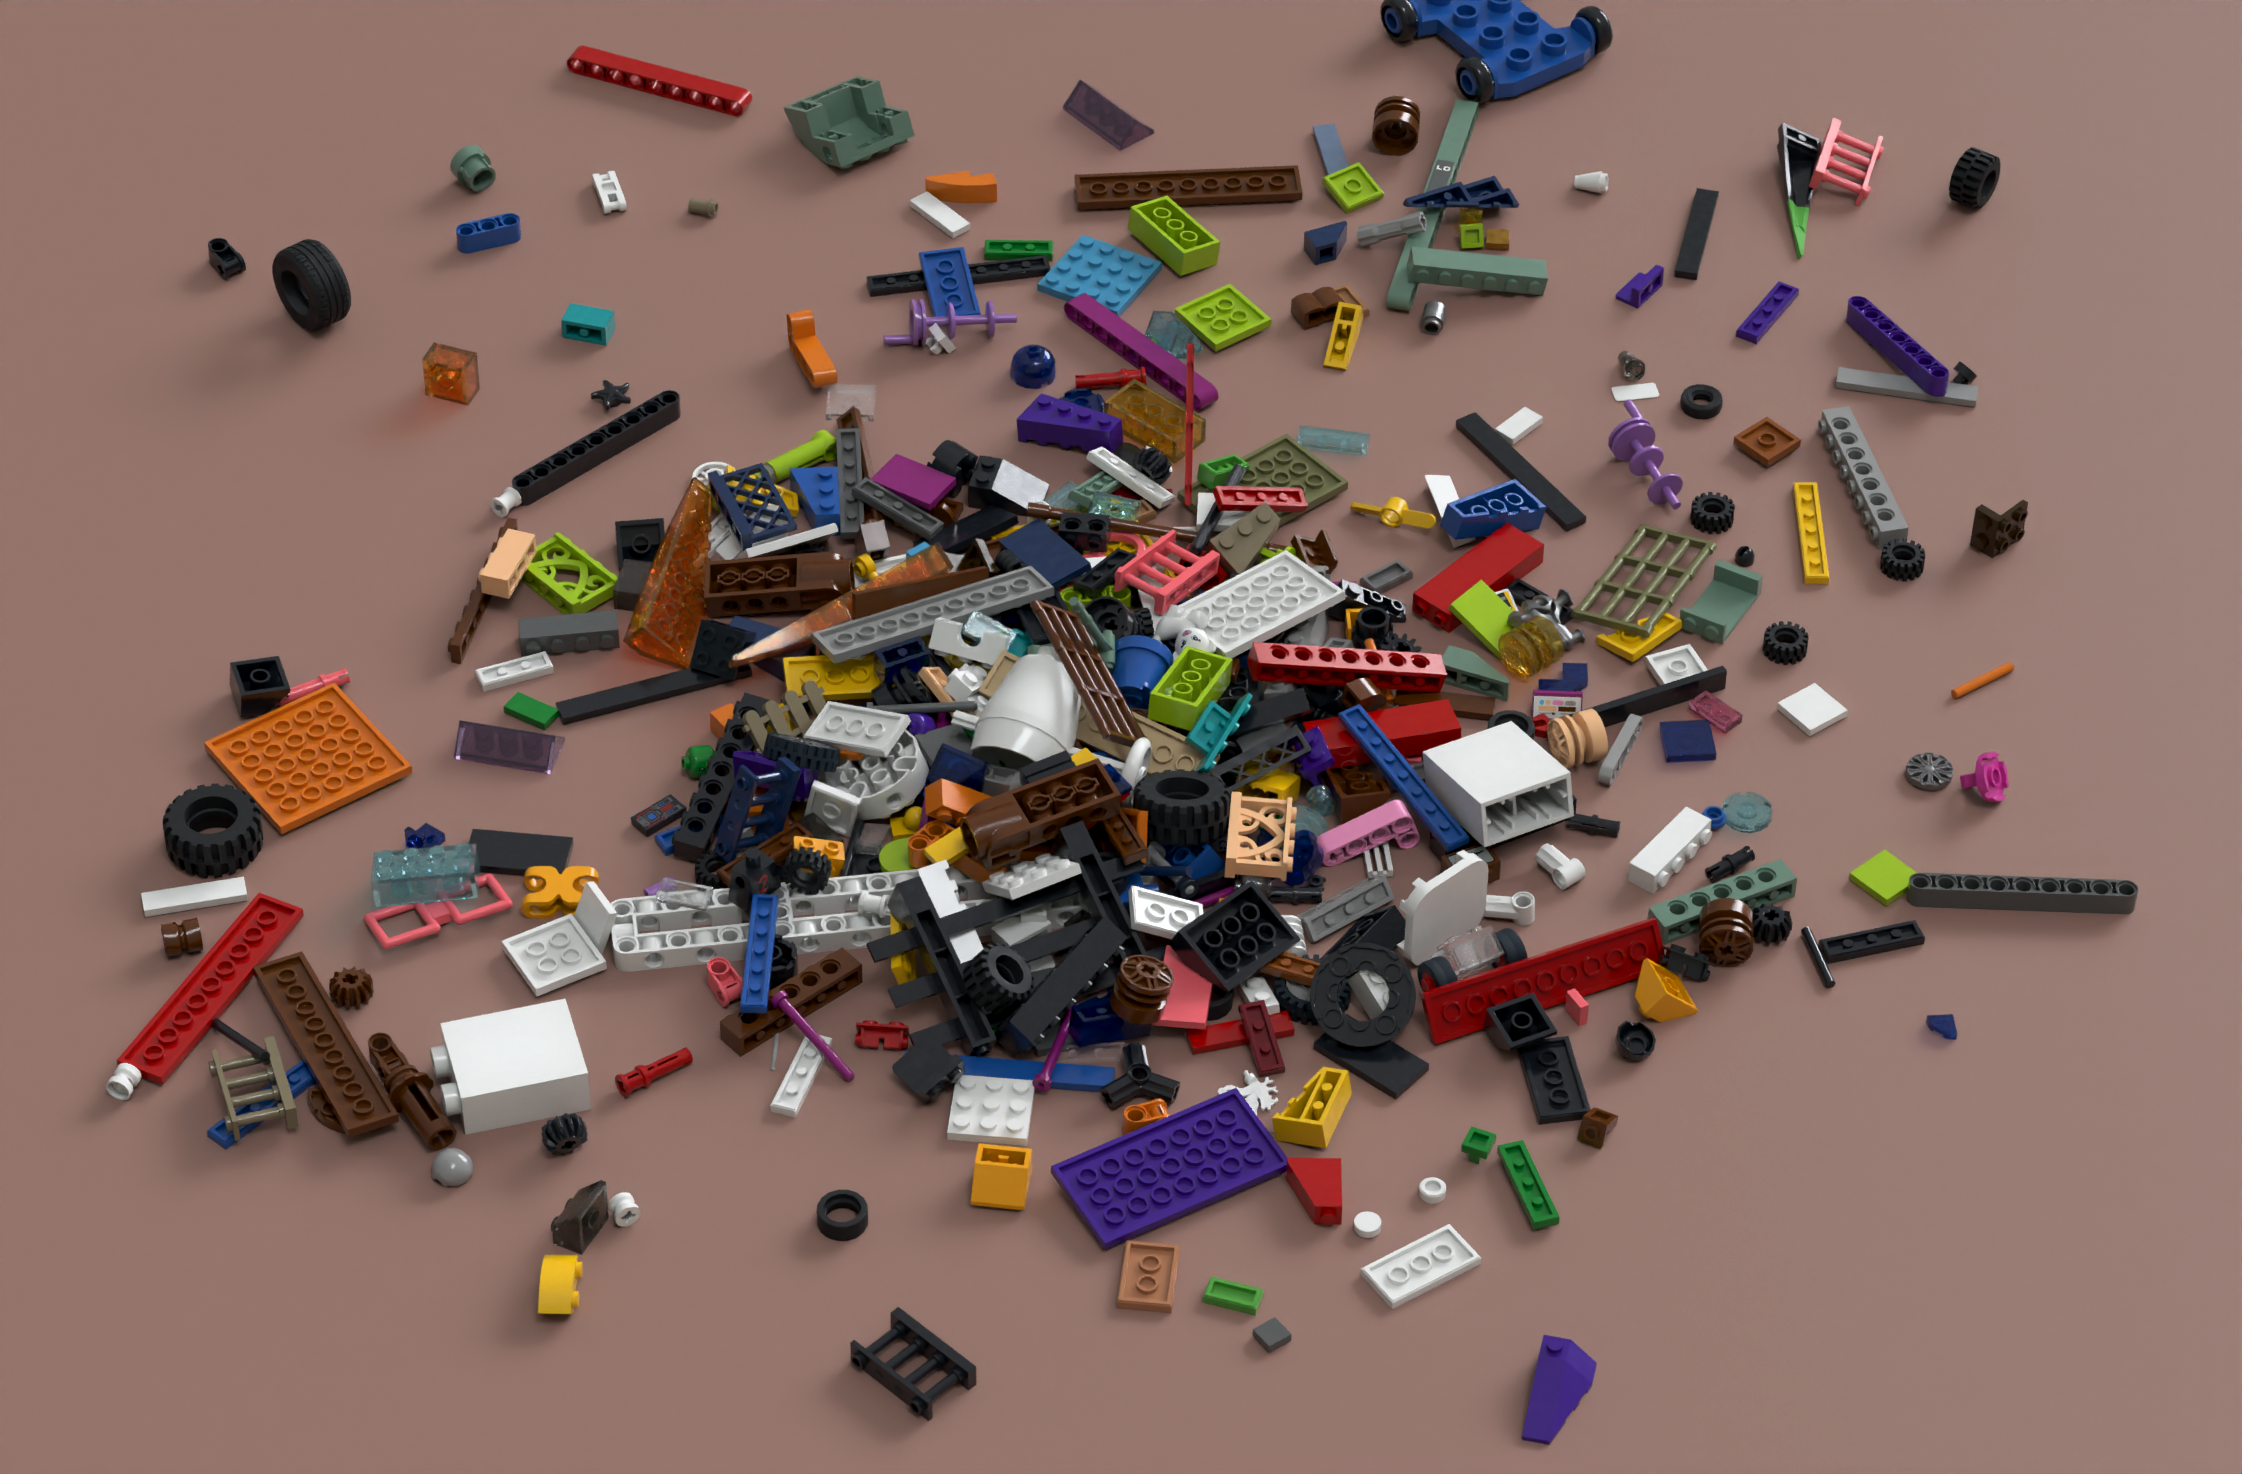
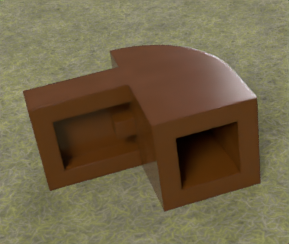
M1364 677L1346 683L1340 701L1347 709L1360 704L1366 712L1377 711L1378 708L1385 706L1387 699L1371 679Z

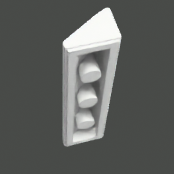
M1425 475L1427 485L1442 519L1447 503L1456 501L1459 497L1450 476ZM1448 534L1453 548L1476 540L1475 537L1455 540Z

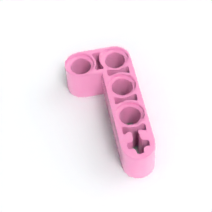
M1393 800L1321 834L1316 838L1314 846L1326 866H1335L1392 838L1396 839L1400 848H1412L1417 845L1420 836L1403 801Z

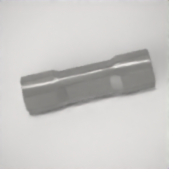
M1420 211L1404 215L1399 219L1358 227L1357 237L1361 246L1365 247L1380 243L1382 240L1425 232L1427 220L1424 213Z

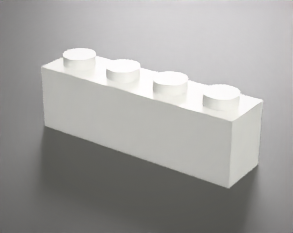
M1685 807L1629 862L1628 881L1652 894L1660 887H1664L1669 878L1674 873H1678L1683 864L1689 858L1692 859L1703 844L1706 845L1712 836V831H1710L1712 820Z

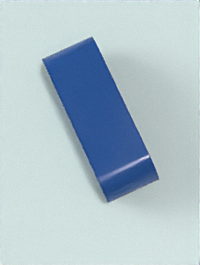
M506 213L460 224L456 228L459 252L469 254L518 242L521 239L520 217L515 213Z

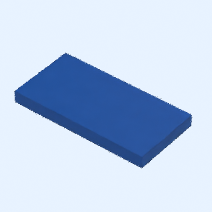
M964 247L919 252V262L933 317H945L948 302L953 304L955 316L981 315Z

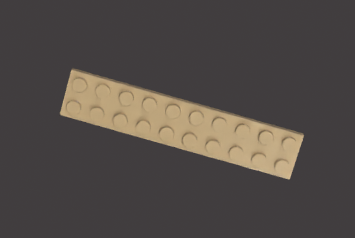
M1002 650L980 686L979 694L990 699L1020 657ZM1083 700L1081 701L1075 740L1096 751L1106 752L1107 756L1117 758L1120 762L1125 763L1131 747L1104 740ZM1132 711L1152 747L1146 775L1151 776L1154 772L1160 773L1170 769L1171 771H1177L1178 769L1191 771L1197 768L1204 755L1184 741L1185 736ZM1217 754L1214 758L1216 763L1220 758V754Z

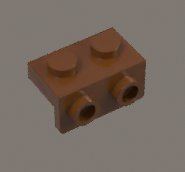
M1321 530L1316 539L1299 535L1293 536L1290 542L1296 550V557L1300 558L1309 567L1327 566L1329 569L1325 571L1326 574H1331L1337 567L1338 557L1326 530Z

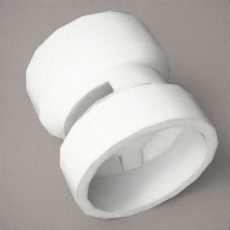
M119 1064L114 1072V1076L107 1082L106 1090L112 1097L118 1100L129 1099L133 1093V1087H136L142 1078L140 1071L131 1064Z

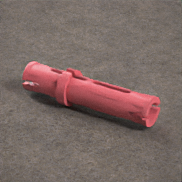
M342 668L328 675L320 674L317 679L290 688V693L285 696L287 698L281 700L278 705L282 707L332 683H335L337 686L350 683L349 676L339 679V677L348 674L345 668Z

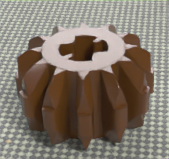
M355 966L350 970L343 967L342 972H334L333 978L330 979V997L333 1002L337 1003L338 1007L346 1005L348 1010L352 1006L360 1008L361 1004H368L369 999L373 997V979L370 974L365 972V969L357 971Z

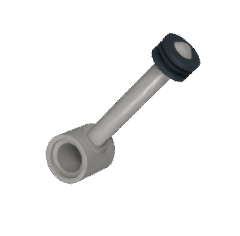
M1147 840L1149 857H1146V863L1143 864L1148 866H1171L1164 859L1166 855L1165 849L1156 841L1151 842ZM1168 876L1176 884L1177 893L1184 899H1190L1198 892L1199 885L1192 877Z

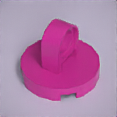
M1996 752L1981 754L1976 762L1975 773L1960 775L1961 787L1977 786L1982 798L1986 802H2000L2005 799L2006 795L2003 794V789L2008 788V773L2004 761L1999 762L1997 758L1999 754Z

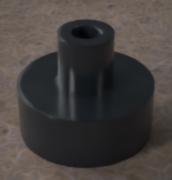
M1960 361L1953 368L1958 373L1953 379L1955 383L1962 384L1964 380L1972 383L1977 377L1970 368Z

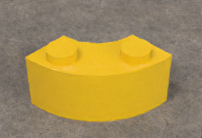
M578 1255L544 1256L540 1275L538 1313L572 1314L574 1313V1308L579 1307V1291H576L578 1278H582L583 1262H578Z

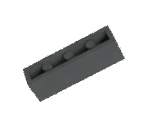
M616 610L518 619L522 657L544 651L547 654L620 648Z

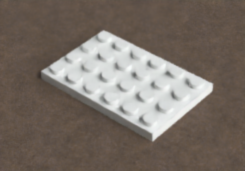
M1286 550L1178 606L1184 608L1188 615L1192 609L1205 613L1209 623L1207 628L1202 630L1216 644L1215 653L1232 659L1251 649L1253 642H1264L1273 638L1279 633L1345 600V591Z

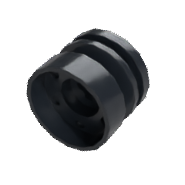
M1101 596L1093 599L1084 607L1088 614L1092 616L1094 623L1103 634L1104 630H1111L1115 635V641L1130 635L1142 636L1140 618L1118 599L1111 596Z
M907 665L900 669L903 678L897 672L892 675L895 687L887 681H883L871 690L878 705L936 703L923 679Z

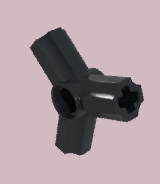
M1131 1042L1123 1047L1122 1054L1126 1074L1100 1089L1104 1103L1109 1108H1115L1133 1097L1141 1098L1146 1095L1156 1099H1163L1170 1104L1174 1103L1180 1089V1082L1151 1072L1144 1045H1141L1139 1042Z

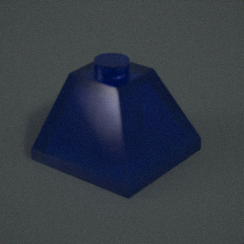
M942 743L926 777L925 787L943 778L982 793L988 763Z

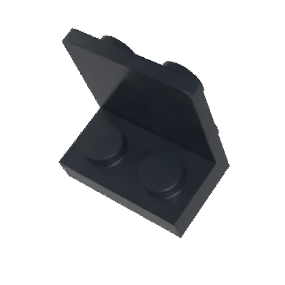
M701 620L690 667L729 680H735L745 642H755L757 633L715 620Z

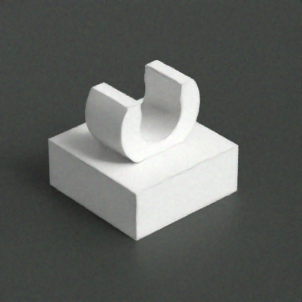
M936 323L928 328L934 336L928 337L926 344L935 355L939 354L943 348L949 354L956 349L946 333Z

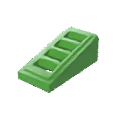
M1236 454L1199 464L1197 480L1209 489H1214L1216 486H1221L1226 482L1234 465L1240 464L1241 467H1245L1246 471L1249 470L1250 465Z

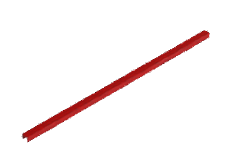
M1188 340L1184 505L1190 506L1192 505L1194 344H1188Z

